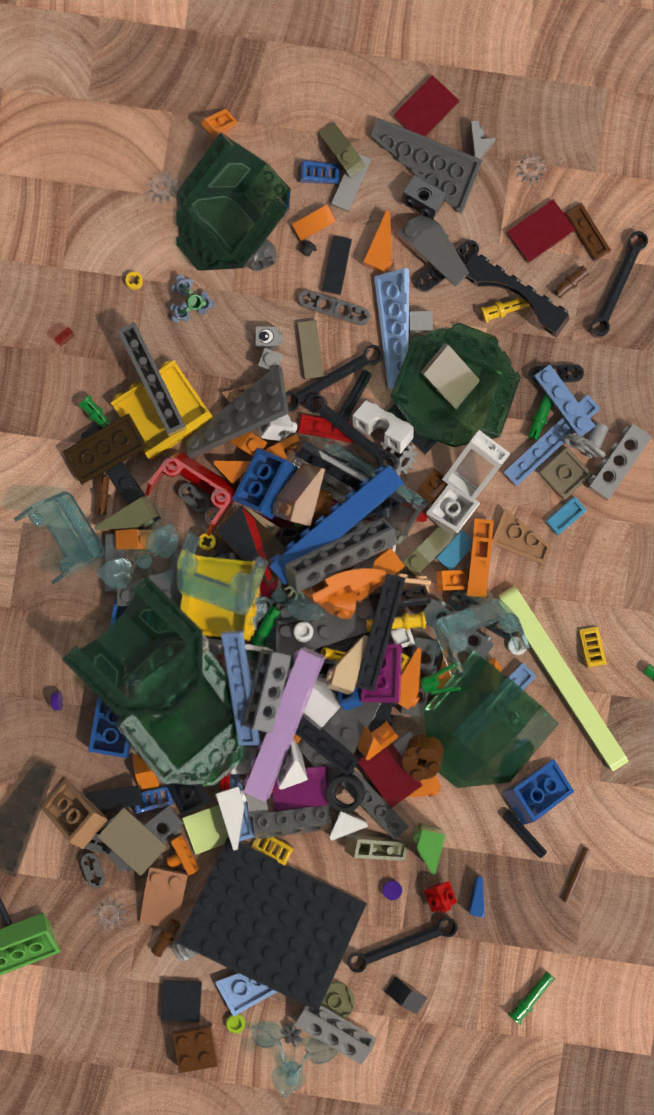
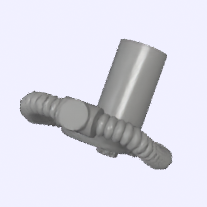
M595 422V427L592 428L588 439L579 434H566L563 440L567 446L580 450L588 458L593 456L605 457V452L601 450V446L609 427Z

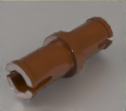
M581 265L579 269L571 275H567L563 282L553 288V292L558 298H562L569 290L575 289L578 286L577 284L586 276L590 275L589 271Z
M98 476L97 493H95L96 515H107L108 498H110V494H108L110 477Z
M170 919L165 930L160 932L158 941L151 949L155 956L161 957L167 946L173 942L174 935L181 927L180 922Z

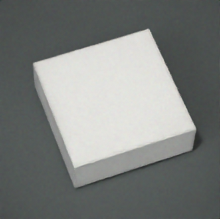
M404 628L391 631L394 644H402V648L415 644L411 630L406 631Z

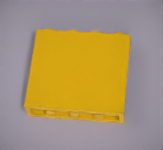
M168 360L160 366L159 372L187 429L169 437L143 382H135L129 387V391L124 394L122 392L113 397L114 401L111 402L120 417L128 413L131 415L148 445V448L143 451L150 461L184 440L213 418L174 360L172 362Z
M188 554L180 609L203 631L205 636L222 638L224 631H243L244 640L250 641L251 636L254 634V625L252 623L253 617L257 614L255 601L260 592L258 578L262 576V566L257 561L249 562Z

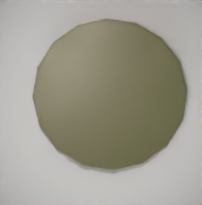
M331 982L321 1006L345 1019L353 1011L355 1005L354 994L345 983Z

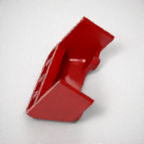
M174 453L162 463L148 482L145 495H150L164 474L169 477L181 475L211 495V503L219 509L207 530L206 535L210 536L233 502L232 498L237 489L234 485L199 462L191 459L185 453Z

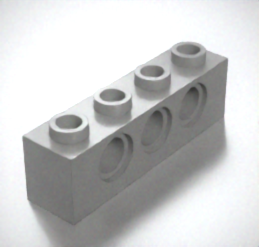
M632 424L630 427L626 426L620 434L622 436L620 442L615 441L609 450L612 452L609 458L604 457L598 467L601 469L598 474L593 473L588 480V483H590L588 489L605 501L610 499L652 438L651 435L635 424ZM625 441L633 443V450L625 449ZM614 457H620L622 459V466H616L614 464ZM604 472L611 474V482L603 480Z
M304 1006L294 1024L296 1027L361 1065L371 1052L377 1039L323 1006L320 1007L319 1011Z

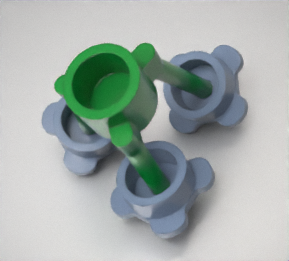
M182 274L176 276V282L171 286L173 292H179L183 296L188 295L186 303L172 304L170 306L172 311L171 319L175 323L181 320L188 321L191 309H199L198 312L200 314H205L209 308H214L215 302L208 297L209 294L207 292H202L201 296L193 294V291H191L193 280L191 278H184Z

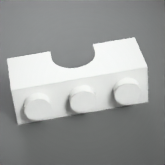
M366 400L353 415V426L368 436L375 429H385L384 445L398 453H401L413 439L414 427L410 423L400 420L390 412L384 411L377 404Z

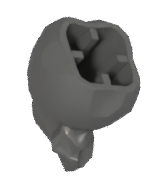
M249 232L240 243L233 246L234 252L241 256L247 248L254 246L257 242L253 240L256 232ZM266 239L247 264L249 269L261 271L276 263L277 252L271 241Z

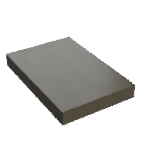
M445 343L420 372L454 409L459 407L480 381L454 350Z
M125 807L98 836L140 876L167 848V845Z

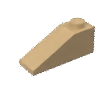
M368 636L360 637L332 669L328 671L326 675L327 688L345 694L354 692Z

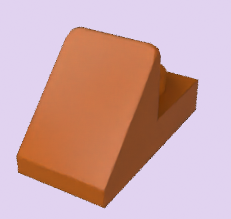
M224 109L205 118L201 125L216 141L222 133L226 135L235 127L238 121Z
M295 434L264 451L289 461L284 451L288 450L290 452L298 448L297 444L300 443V439Z
M115 530V550L155 549L154 530Z
M467 570L436 571L437 591L467 589Z
M386 721L372 733L365 726L357 747L368 761L399 737Z

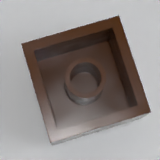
M212 1024L174 1030L172 1035L179 1073L218 1067L219 1059Z

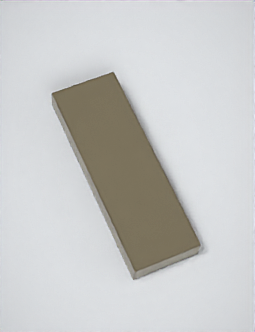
M317 320L298 322L305 380L322 378L324 373Z

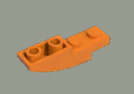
M474 519L467 596L486 598L494 520Z
M379 569L345 571L321 581L320 583L324 589L307 597L310 604L317 602L320 605L327 601V596L332 593L334 596H337L346 590L347 594L353 591L357 594L365 590L364 585L368 583L374 585L382 581L381 576L386 573L384 570Z

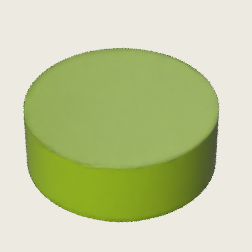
M231 1014L228 1016L226 1027L231 1033H240L245 1028L246 1022L243 1015L237 1014L233 1017Z

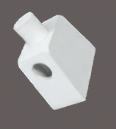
M287 414L257 428L263 439L283 441L290 433L296 432L297 423L292 422Z

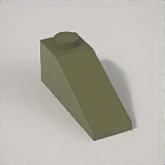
M335 122L319 132L350 178L366 167L359 154Z
M145 496L95 526V529L105 530L140 526L146 528L154 523L153 519L158 517V514L148 497Z
M438 527L402 563L416 577L456 536Z
M352 832L347 834L344 851L353 858L406 861L409 842L367 833Z

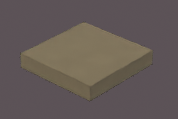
M565 447L539 472L564 501L593 475L568 447Z

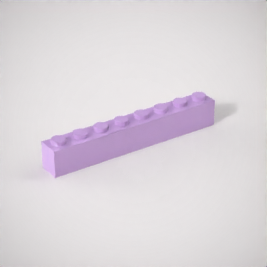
M305 647L300 649V651H296L293 658L295 664L293 669H289L286 676L288 681L282 691L275 725L272 733L265 732L267 733L265 739H262L258 745L257 750L259 754L257 758L254 757L250 766L252 768L251 774L246 776L243 783L246 786L244 793L264 802L269 799L326 656Z

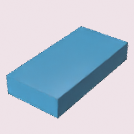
M574 496L545 522L558 536L587 510Z
M462 530L436 559L451 571L471 549L472 538Z

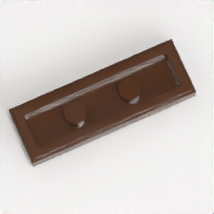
M582 202L565 212L566 217L576 229V233L594 262L611 252V249Z

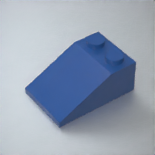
M555 759L520 779L502 793L522 825L538 820L571 795L574 790Z

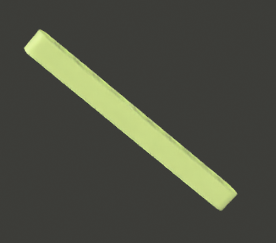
M515 585L499 594L498 597L609 769L614 772L629 762Z

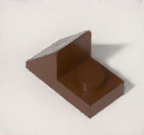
M434 468L416 492L422 498L432 503L447 484L442 480L444 475Z

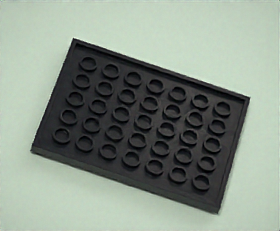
M227 836L177 944L309 1008L319 1011L367 903L289 865L284 866L276 859L239 842L238 849L233 850L230 837Z

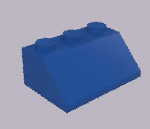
M258 448L232 500L258 514L273 519V504L276 501L277 495L292 478L298 467L281 457Z

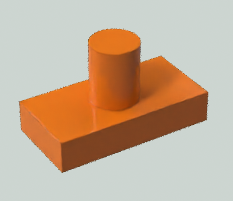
M183 835L176 837L171 841L176 854L168 857L167 863L170 868L183 864L189 876L200 868Z

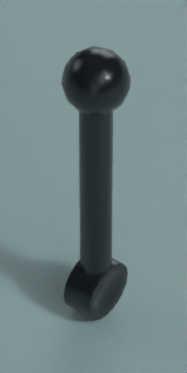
M309 614L307 617L283 620L276 618L274 624L279 626L281 623L313 622L315 617L313 614Z

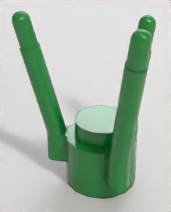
M455 661L441 670L421 678L420 682L423 690L426 693L431 691L432 695L461 690L460 687L438 688L440 686L438 676L458 665L459 661Z

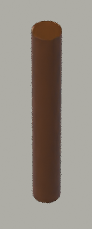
M583 847L562 901L570 902L591 849Z

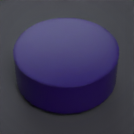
M53 691L50 698L51 707L54 711L62 710L61 691Z
M390 880L384 884L383 894L389 900H397L402 895V887L399 882Z

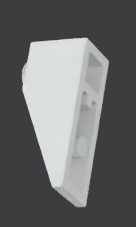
M239 787L216 794L233 850L238 849L245 807L244 802L247 801L244 790L240 791Z

